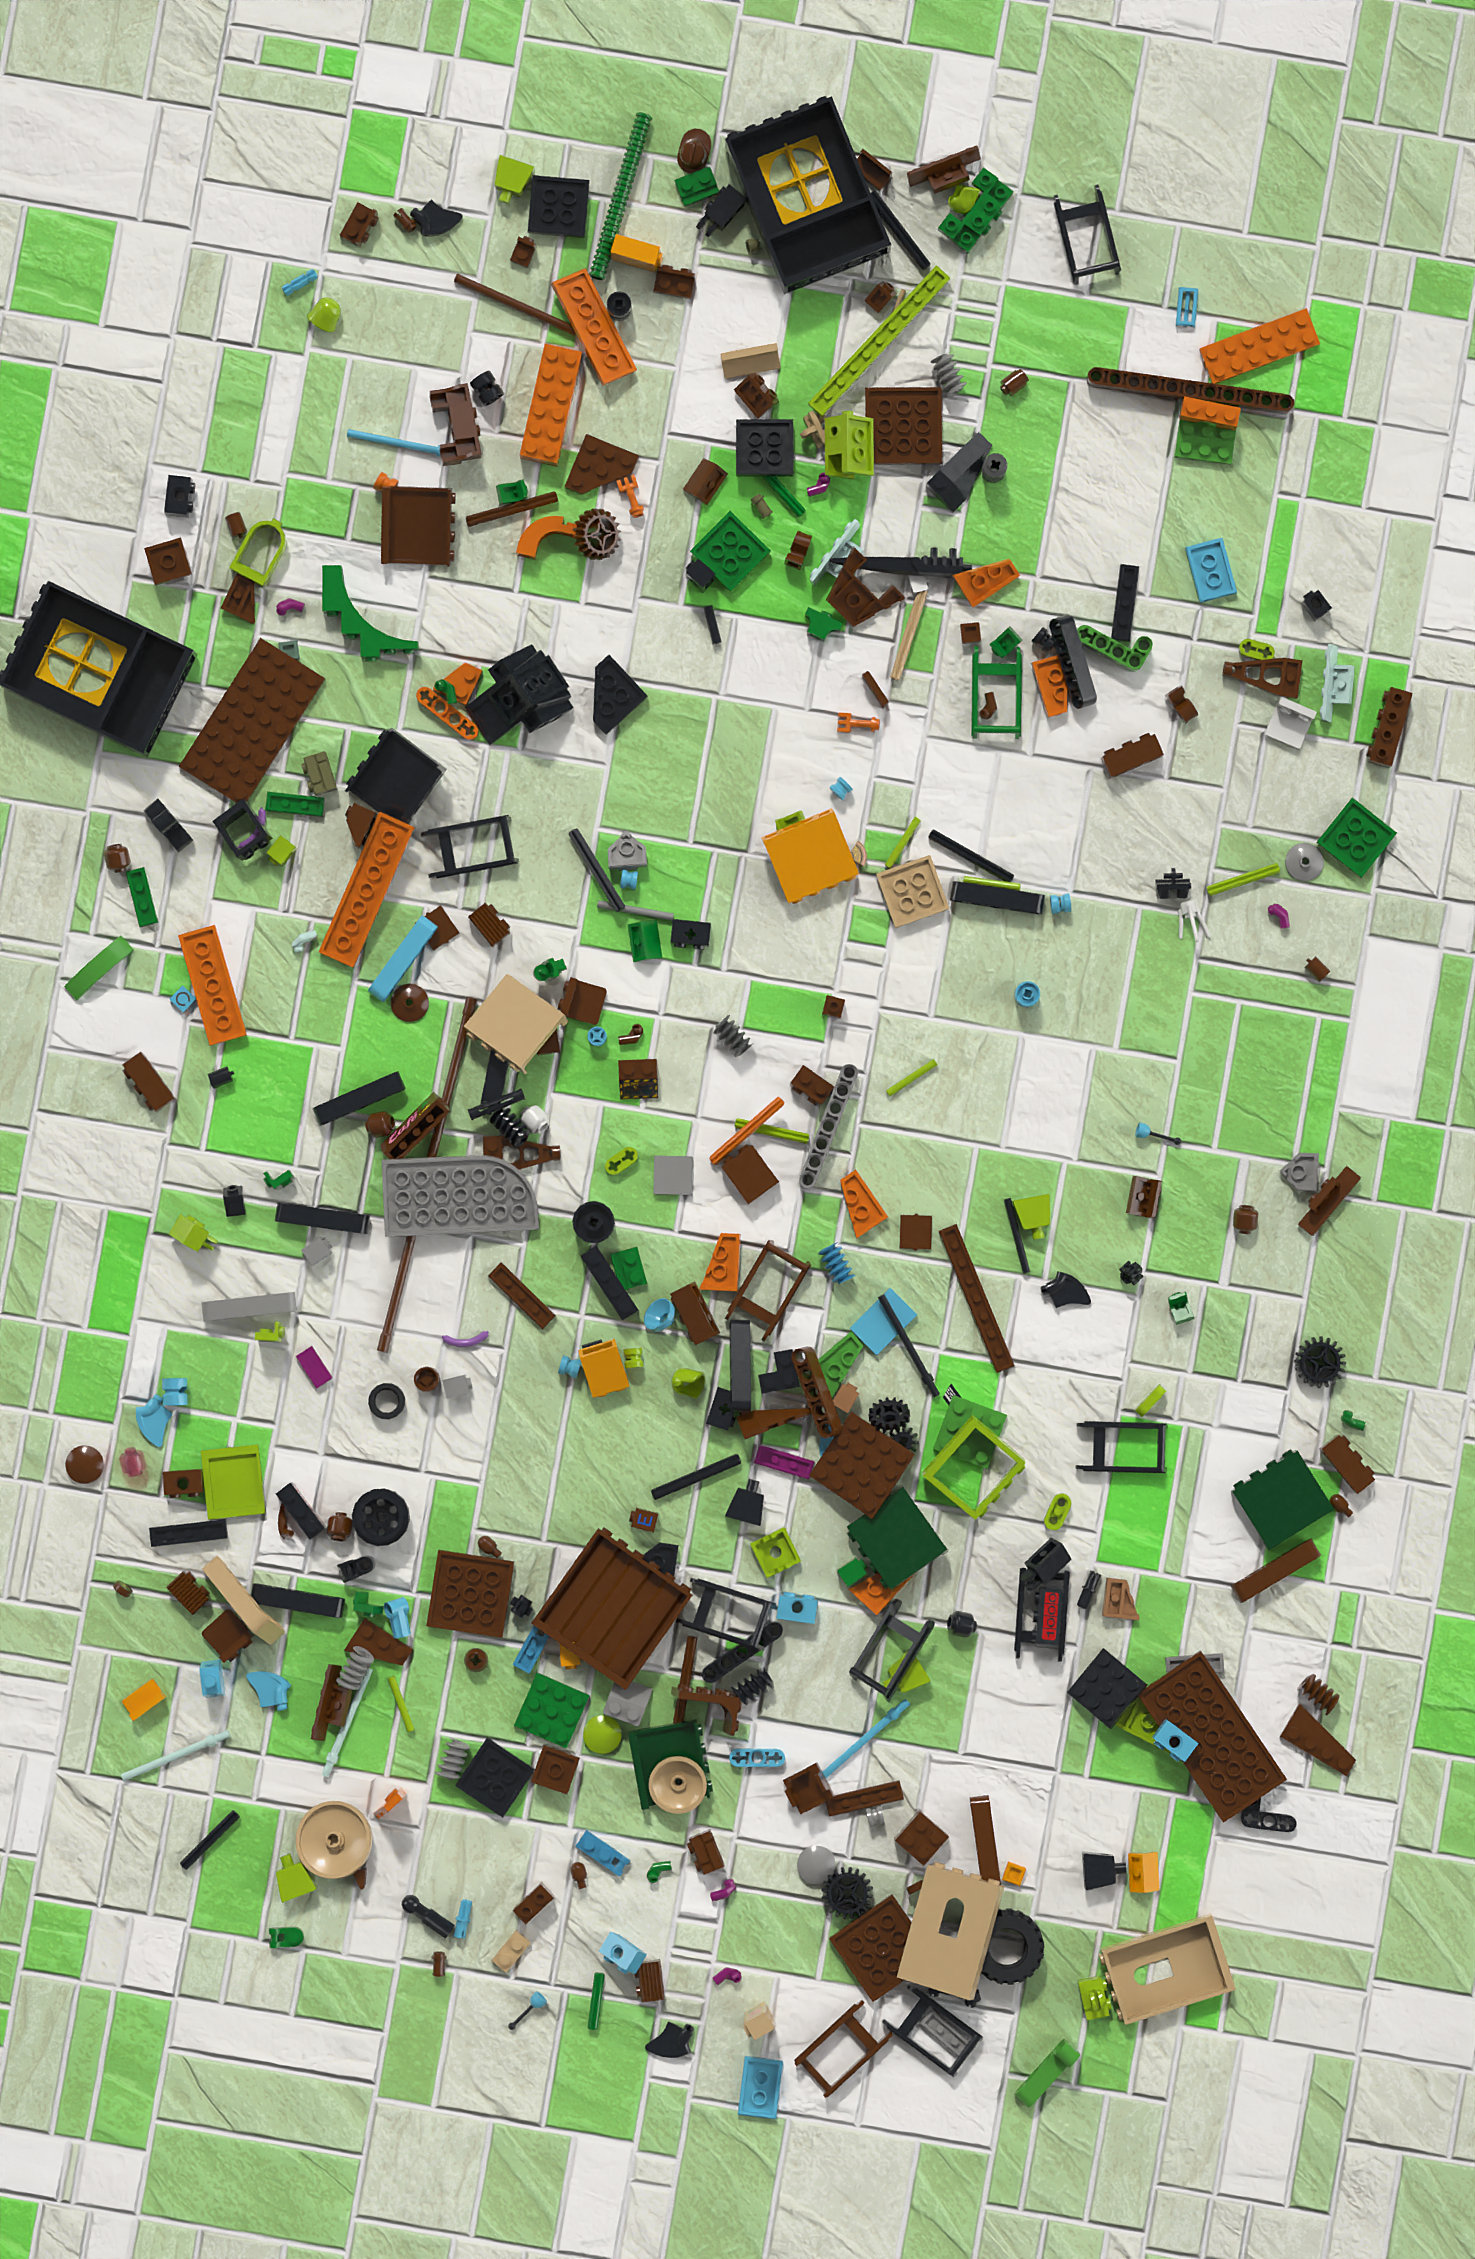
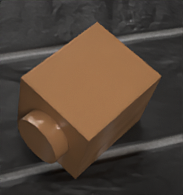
M849 1382L847 1385L842 1383L833 1398L834 1405L848 1413L859 1395L856 1392L858 1388Z

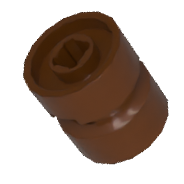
M426 1366L420 1368L414 1375L415 1386L421 1391L428 1392L434 1390L440 1383L439 1372L433 1367Z

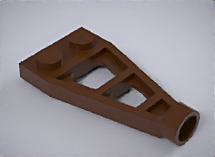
M1274 658L1235 663L1225 661L1222 676L1237 679L1276 696L1297 699L1303 660ZM1247 667L1260 668L1258 680L1245 676ZM1277 667L1281 670L1280 682L1277 685H1273L1265 681L1264 672L1268 668Z
M483 1136V1155L503 1159V1148L505 1146L514 1147L504 1136ZM526 1141L517 1148L520 1151L519 1160L510 1164L520 1170L552 1160L560 1161V1145L548 1146ZM524 1149H538L539 1157L535 1160L526 1161L524 1159ZM550 1150H552V1157L549 1156Z

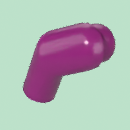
M825 472L819 474V479L815 486L806 488L809 497L826 492L830 484V477L825 475Z
M733 1879L724 1881V1889L710 1893V1898L713 1902L728 1898L736 1890V1884H734Z

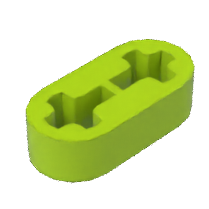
M1244 639L1238 648L1242 656L1255 660L1272 659L1275 655V650L1271 645L1252 639ZM1250 643V647L1256 650H1249L1248 653H1246L1245 648H1242V645ZM1265 648H1268L1271 656L1268 655L1264 658L1263 653L1258 652V650L1264 651Z
M632 1147L624 1148L606 1161V1171L611 1175L619 1174L637 1161V1151ZM627 1150L635 1153L632 1161L630 1159L622 1161V1158L626 1156L625 1152ZM620 1160L621 1164L617 1166V1171H610L608 1169L611 1161L616 1163Z
M1159 1384L1140 1403L1135 1411L1143 1417L1165 1394L1166 1390Z

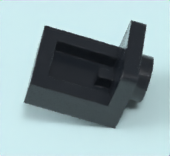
M230 1185L223 1188L226 1217L246 1215L243 1186Z

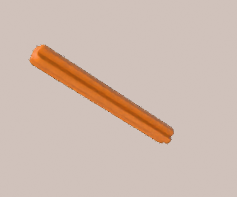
M775 1098L709 1157L710 1161L717 1165L784 1106L785 1102L782 1098Z

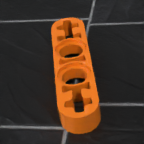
M421 687L417 691L416 697L419 703L467 740L477 738L479 733L478 727L428 687ZM428 691V696L432 700L434 699V697L437 698L435 701H433L431 707L428 706V704H430V701H428L427 699L421 700V692L426 693ZM439 702L445 704V711L442 713H438L434 709L435 705ZM453 714L460 716V722L457 725H453L449 721ZM464 720L467 721L465 723L466 727H474L473 731L475 734L473 736L471 734L466 736L467 732L464 728H461V731L458 730Z

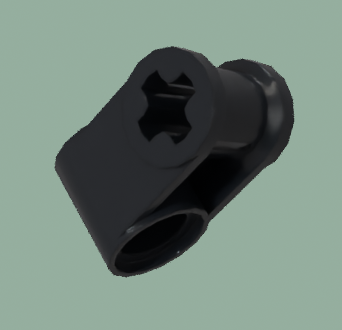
M366 1555L340 1563L337 1567L340 1568L344 1578L342 1581L345 1583L373 1571L376 1562L372 1556ZM364 1559L369 1560L371 1563V1567L368 1570L364 1569L361 1565Z

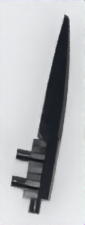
M932 547L930 548V557L926 555L921 557V559L919 557H865L867 560L859 568L900 575L953 577L952 575L972 570V565L963 564V557L957 558L956 548H950L949 558H946V556L938 557V548ZM847 557L831 558L829 560L832 563L844 565Z

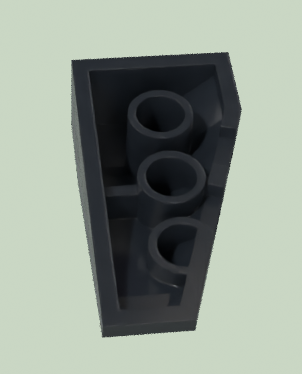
M978 432L926 483V488L952 513L967 499L992 444Z

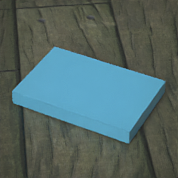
M1223 538L1185 547L1200 603L1237 594Z
M889 1288L884 1294L902 1327L905 1328L917 1314ZM879 1299L850 1327L876 1355L898 1335Z
M745 2056L738 2115L776 2119L783 2060Z

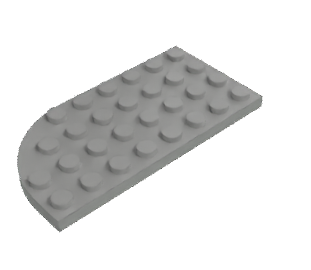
M488 1155L381 1160L385 1237L539 1229L538 1205L531 1184L519 1169L503 1159Z

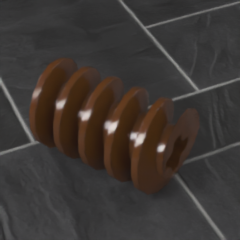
M1313 1673L1300 1683L1297 1691L1303 1688L1302 1696L1309 1693L1307 1700L1310 1701L1314 1698L1313 1705L1315 1706L1320 1703L1319 1710L1321 1711L1326 1708L1325 1715L1327 1716L1337 1705L1340 1696L1338 1693L1333 1695L1334 1690L1332 1688L1327 1690L1328 1685L1326 1683L1321 1685L1322 1680L1320 1678L1315 1680L1316 1674Z

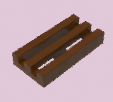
M866 671L862 674L863 680L881 707H886L889 704L888 699L871 673Z

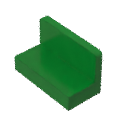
M640 921L628 924L633 962L662 958L657 921Z

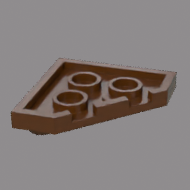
M586 434L564 487L583 495L622 477L629 476L634 471L639 455Z

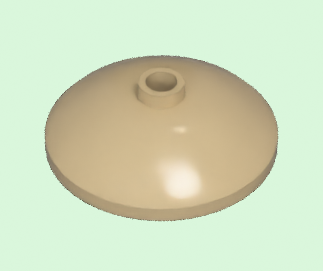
M681 1756L666 1758L655 1766L650 1775V1795L653 1801L667 1812L675 1814L689 1812L702 1802L706 1794V1776L702 1768L689 1758ZM676 1779H681V1780H682V1783H681V1784H677V1783L675 1782V1780H676Z

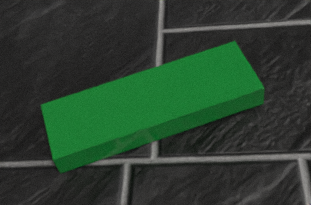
M267 791L265 811L323 817L325 798Z
M145 867L126 871L139 927L159 923Z

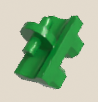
M550 958L534 968L533 976L536 980L547 983L557 978L567 968L563 959L554 961L553 958Z

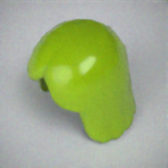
M957 185L954 194L948 199V206L956 213L968 214L976 203L980 189L967 185Z
M322 298L307 314V318L317 328L332 333L335 331L341 314L340 305L332 298Z
M679 1368L674 1372L671 1383L673 1390L677 1394L696 1399L703 1392L706 1379L703 1372Z

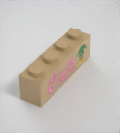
M765 2001L745 2012L743 2028L748 2037L752 2036L756 2040L775 2029L774 2016Z

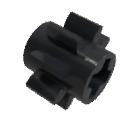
M1127 1261L1119 1269L1121 1271L1120 1278L1124 1283H1132L1134 1286L1144 1277L1142 1275L1143 1269L1137 1262L1131 1264L1130 1261Z
M520 1595L519 1598L514 1596L510 1602V1605L513 1606L510 1611L521 1618L524 1615L529 1617L533 1611V1608L530 1607L533 1602L523 1595Z

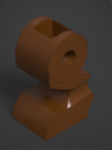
M797 531L790 548V553L785 558V565L801 570L804 557L807 554L812 539L811 535Z
M1177 686L1167 693L1165 697L1172 704L1173 709L1177 711L1181 720L1187 724L1189 720L1198 716V712L1193 703L1184 697L1185 690L1183 686Z

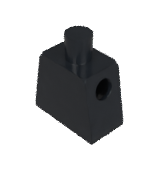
M748 1479L746 1489L737 1488L726 1511V1517L761 1526L764 1494L757 1493L760 1481Z
M1082 1851L1085 1890L1116 1884V1875L1127 1874L1126 1862L1115 1863L1113 1854Z

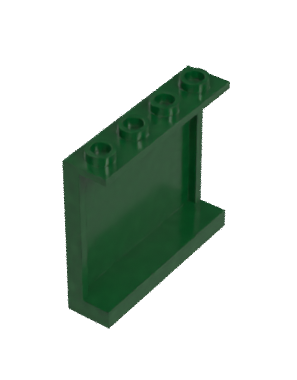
M1290 1449L1284 1452L1282 1459L1277 1462L1275 1459L1265 1465L1266 1469L1261 1472L1259 1469L1249 1475L1250 1479L1245 1482L1243 1480L1236 1482L1233 1485L1234 1489L1230 1490L1268 1550L1334 1510L1298 1450L1292 1451Z
M904 1487L885 1500L873 1519L864 1514L847 1526L849 1538L852 1542H858L860 1545L858 1550L864 1558L868 1557L871 1563L868 1565L875 1574L879 1572L882 1576L880 1582L885 1589L890 1588L892 1591L940 1555L943 1556L949 1552Z
M697 1719L628 1731L642 1810L649 1809V1806L657 1805L649 1791V1779L653 1769L662 1760L674 1756L689 1758L702 1768L707 1781L705 1796L710 1798V1792H713L711 1780H707L706 1773H710L708 1761L704 1762L703 1755L706 1754L705 1743L700 1741L703 1731L701 1724L697 1725ZM676 1779L675 1782L681 1784L682 1780Z

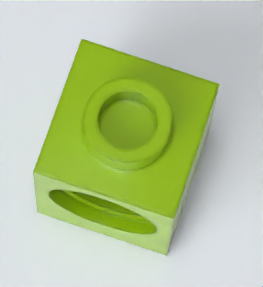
M280 835L266 853L270 856L268 860L274 865L281 864L284 866L297 848Z

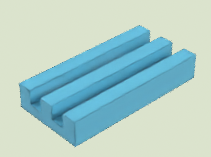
M1179 287L1175 326L1195 327L1198 298L1197 288ZM1183 292H1186L1184 321H1180ZM1190 292H1193L1191 322H1188Z

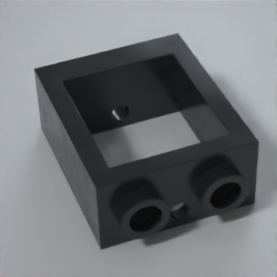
M244 799L212 821L236 857L242 861L250 859L255 851L259 848H265L270 843L269 841L273 839L250 804ZM247 813L261 834L239 850L225 828Z

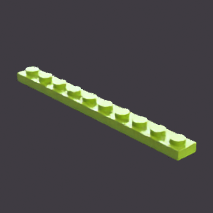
M936 265L808 402V405L823 417L949 282L950 277Z

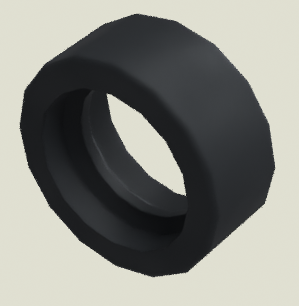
M383 1383L377 1385L371 1391L368 1405L376 1417L392 1419L403 1411L405 1396L398 1386L392 1383ZM383 1390L393 1391L398 1398L397 1407L389 1413L380 1411L376 1406L377 1394Z

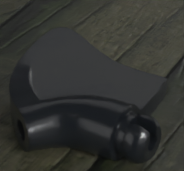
M432 199L422 210L419 211L418 208H414L410 212V216L421 227V235L427 237L438 236L450 231L463 217L461 213L443 209Z
M1057 1271L1055 1279L1040 1287L1042 1295H1050L1056 1309L1066 1304H1091L1090 1296L1082 1283L1067 1273Z
M668 2021L664 2031L647 2043L645 2049L661 2057H682L691 2052L689 2041L693 2035L694 2027L690 2024H685L684 2028Z

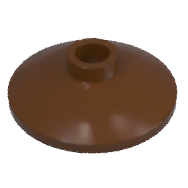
M416 984L401 985L394 991L391 997L393 1013L396 1017L406 1022H414L421 1019L429 1007L427 993ZM407 999L413 1000V1004L411 1006L406 1005Z

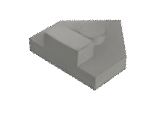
M625 830L619 839L608 848L609 869L631 871L638 870L639 867H647L646 846Z
M1298 1153L1280 1170L1297 1191L1318 1192L1319 1153Z

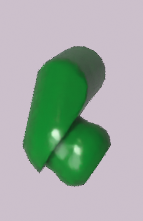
M443 679L436 681L434 687L437 691L446 694L447 703H457L454 685Z
M1344 1410L1341 1421L1351 1428L1363 1431L1366 1422L1352 1418L1353 1413L1349 1410Z
M671 1861L653 1863L647 1872L648 1881L656 1883L662 1871L672 1870Z

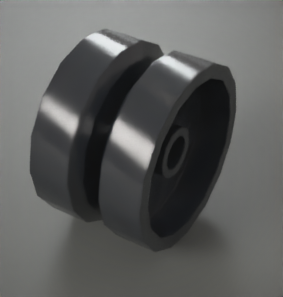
M590 1201L578 1207L574 1213L572 1223L575 1233L583 1241L600 1243L608 1239L612 1234L615 1219L611 1209L605 1204ZM592 1219H596L598 1221V1223H596V1226H592L590 1224V1221Z

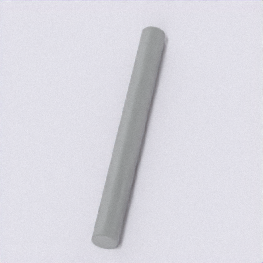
M598 900L597 908L615 911L610 902ZM625 905V908L620 911L673 921L674 913Z

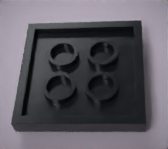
M532 175L527 232L531 234L585 238L590 180Z
M736 419V477L793 476V419Z
M1103 1648L1067 1693L1108 1728L1112 1729L1148 1684Z
M487 1737L455 1786L503 1818L535 1771V1768Z

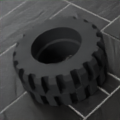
M1006 1908V1910L998 1909L991 1937L1001 1929L1009 1928L1016 1930L1024 1938L1025 1951L1020 1960L1013 1964L1005 1965L993 1959L988 1946L981 1974L997 1984L1007 1983L1008 1985H1014L1015 1982L1021 1983L1027 1977L1030 1978L1034 1975L1033 1972L1040 1967L1045 1948L1043 1936L1037 1924L1028 1915L1011 1908Z

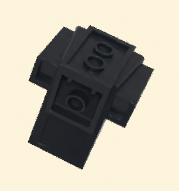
M532 644L499 660L490 667L488 671L496 683L465 706V709L489 745L521 723L524 724L530 734L558 720L574 708L569 701L571 694L567 688L570 686L549 655L545 656L542 650L537 652Z

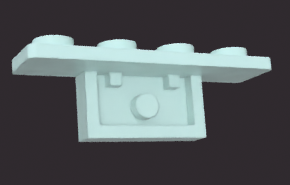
M856 519L846 525L845 533L841 538L838 537L835 540L833 549L830 553L827 552L823 556L821 565L811 572L810 582L812 585L816 586L826 572L837 579L843 565L832 563L829 559L848 557L853 547L861 554L864 553L862 548L850 541L860 527Z
M1328 644V649L1325 651L1326 668L1323 671L1325 684L1321 692L1323 706L1320 708L1321 719L1329 723L1332 722L1333 704H1351L1355 668L1353 665H1337L1338 647L1333 644Z

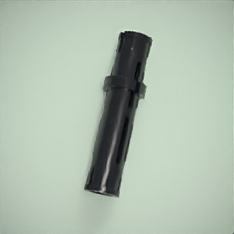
M520 1088L488 1102L485 1100L483 1104L467 1110L471 1120H474L486 1114L488 1116L492 1115L494 1111L525 1100V1096ZM514 1097V1098L511 1099V1100H508V1101H506V1102H503V1103H501V1104H498L499 1102H502V1101H504V1100H507V1099H509V1098ZM495 1104V1106H493V1107H490V1108L485 1109V1110H483V1111H479V1110H481V1109L487 1108V1107H489V1106Z

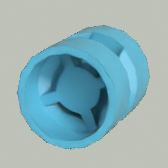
M1030 981L1022 982L1014 991V998L1017 1004L1026 1008L1036 1004L1040 998L1039 987Z
M187 1378L162 1379V1389L165 1391V1394L162 1395L163 1406L188 1405V1394L185 1393Z

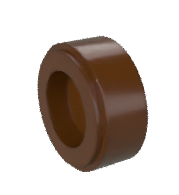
M117 1580L113 1585L115 1591L126 1598L133 1592L127 1584L120 1580Z
M923 1880L907 1887L908 1894L911 1895L920 1890Z

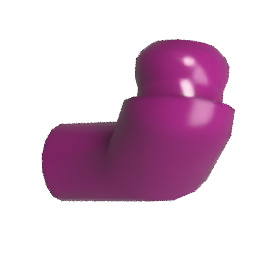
M288 598L277 604L276 613L283 616L290 609L302 612L305 603Z
M1276 903L1270 905L1268 913L1279 918L1280 928H1289L1290 923L1287 910Z
M726 1967L712 1978L719 1985L725 1979L738 1983L741 1981L742 1976L739 1970Z

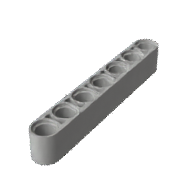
M853 1064L844 1065L840 1071L802 1169L799 1183L805 1189H810L816 1184L856 1081L858 1070ZM848 1067L852 1068L855 1072L852 1078H847L844 1075V1070ZM841 1085L846 1086L848 1089V1093L845 1096H840L837 1093V1088ZM833 1103H837L841 1107V1111L838 1114H833L830 1111V1106ZM826 1121H831L834 1124V1129L830 1132L823 1129V1124ZM819 1139H824L827 1142V1147L823 1150L818 1149L816 1146V1142ZM812 1157H817L820 1160V1165L816 1168L811 1167L809 1164V1160ZM807 1174L813 1177V1183L808 1186L802 1182L803 1176Z

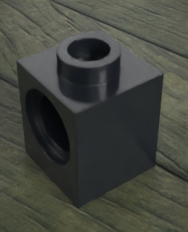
M1311 590L1303 596L1305 600L1301 604L1314 622L1332 609L1319 590L1316 592ZM1311 600H1318L1320 608L1314 609L1311 606Z

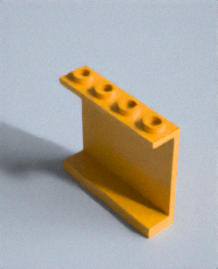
M832 808L761 837L788 904L791 902L792 904L798 903L803 900V897L808 895L815 896L822 889H832L838 886V883L841 881H851L859 874Z

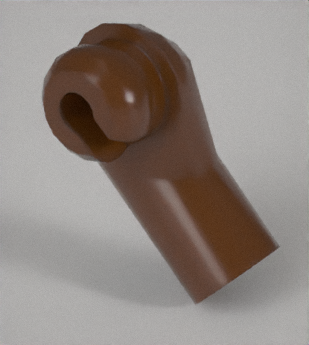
M994 692L984 694L987 704L979 712L982 719H990L997 710Z

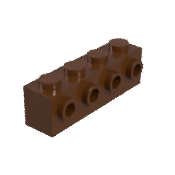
M1394 687L1384 691L1382 696L1384 706L1383 709H1379L1376 720H1379L1378 727H1374L1371 738L1374 740L1372 746L1369 745L1366 756L1369 757L1367 762L1386 768L1392 767L1413 693Z

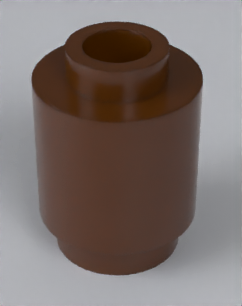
M1014 370L1000 381V389L1006 396L1008 394L1013 396L1026 386L1029 379L1023 370Z

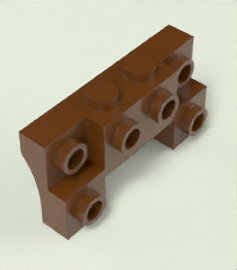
M468 383L458 384L445 389L431 390L429 398L432 413L448 412L453 443L440 444L439 446L442 466L461 464L462 461L481 459L478 436L481 435L480 427L475 423L477 411L476 407H472Z

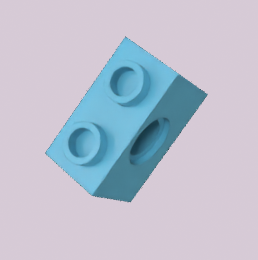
M784 1592L783 1595L779 1594L776 1619L815 1624L818 1600H815L812 1595L803 1594L801 1598L795 1597V1593ZM800 1602L803 1605L802 1611L794 1612L792 1610L793 1603Z
M1167 1719L1163 1721L1152 1736L1156 1740L1153 1744L1161 1750H1164V1748L1168 1749L1171 1752L1169 1756L1177 1762L1180 1759L1185 1762L1198 1745L1195 1740ZM1170 1738H1178L1179 1743L1176 1747L1169 1745Z
M611 1931L599 1949V1952L604 1955V1960L611 1964L616 1963L618 1965L617 1969L625 1974L627 1972L636 1974L647 1955L620 1934Z

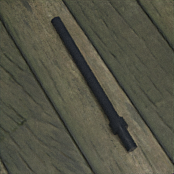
M885 1294L880 1295L877 1298L922 1376L923 1384L927 1385L933 1398L938 1396L940 1393L933 1382V1376L926 1370Z

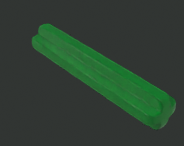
M776 476L762 477L798 517L806 512L805 508Z
M595 1972L588 2019V2029L590 2030L598 2029L605 1974L601 1972Z

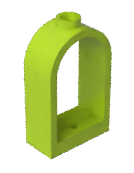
M273 518L271 521H260L254 524L229 567L230 570L265 588L287 546L286 536L281 529L283 523ZM269 527L280 533L281 544L266 573L263 575L240 563L256 532L262 528Z

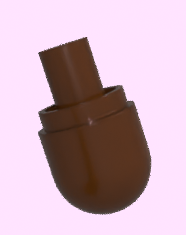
M1334 1494L1330 1497L1329 1501L1337 1513H1344L1348 1518L1353 1514V1511L1348 1508V1501L1343 1496Z
M481 1536L478 1539V1547L485 1554H492L496 1558L502 1554L496 1548V1542L489 1536Z
M575 1862L570 1868L572 1879L574 1882L577 1881L579 1889L586 1888L584 1879L587 1878L585 1865L581 1862Z

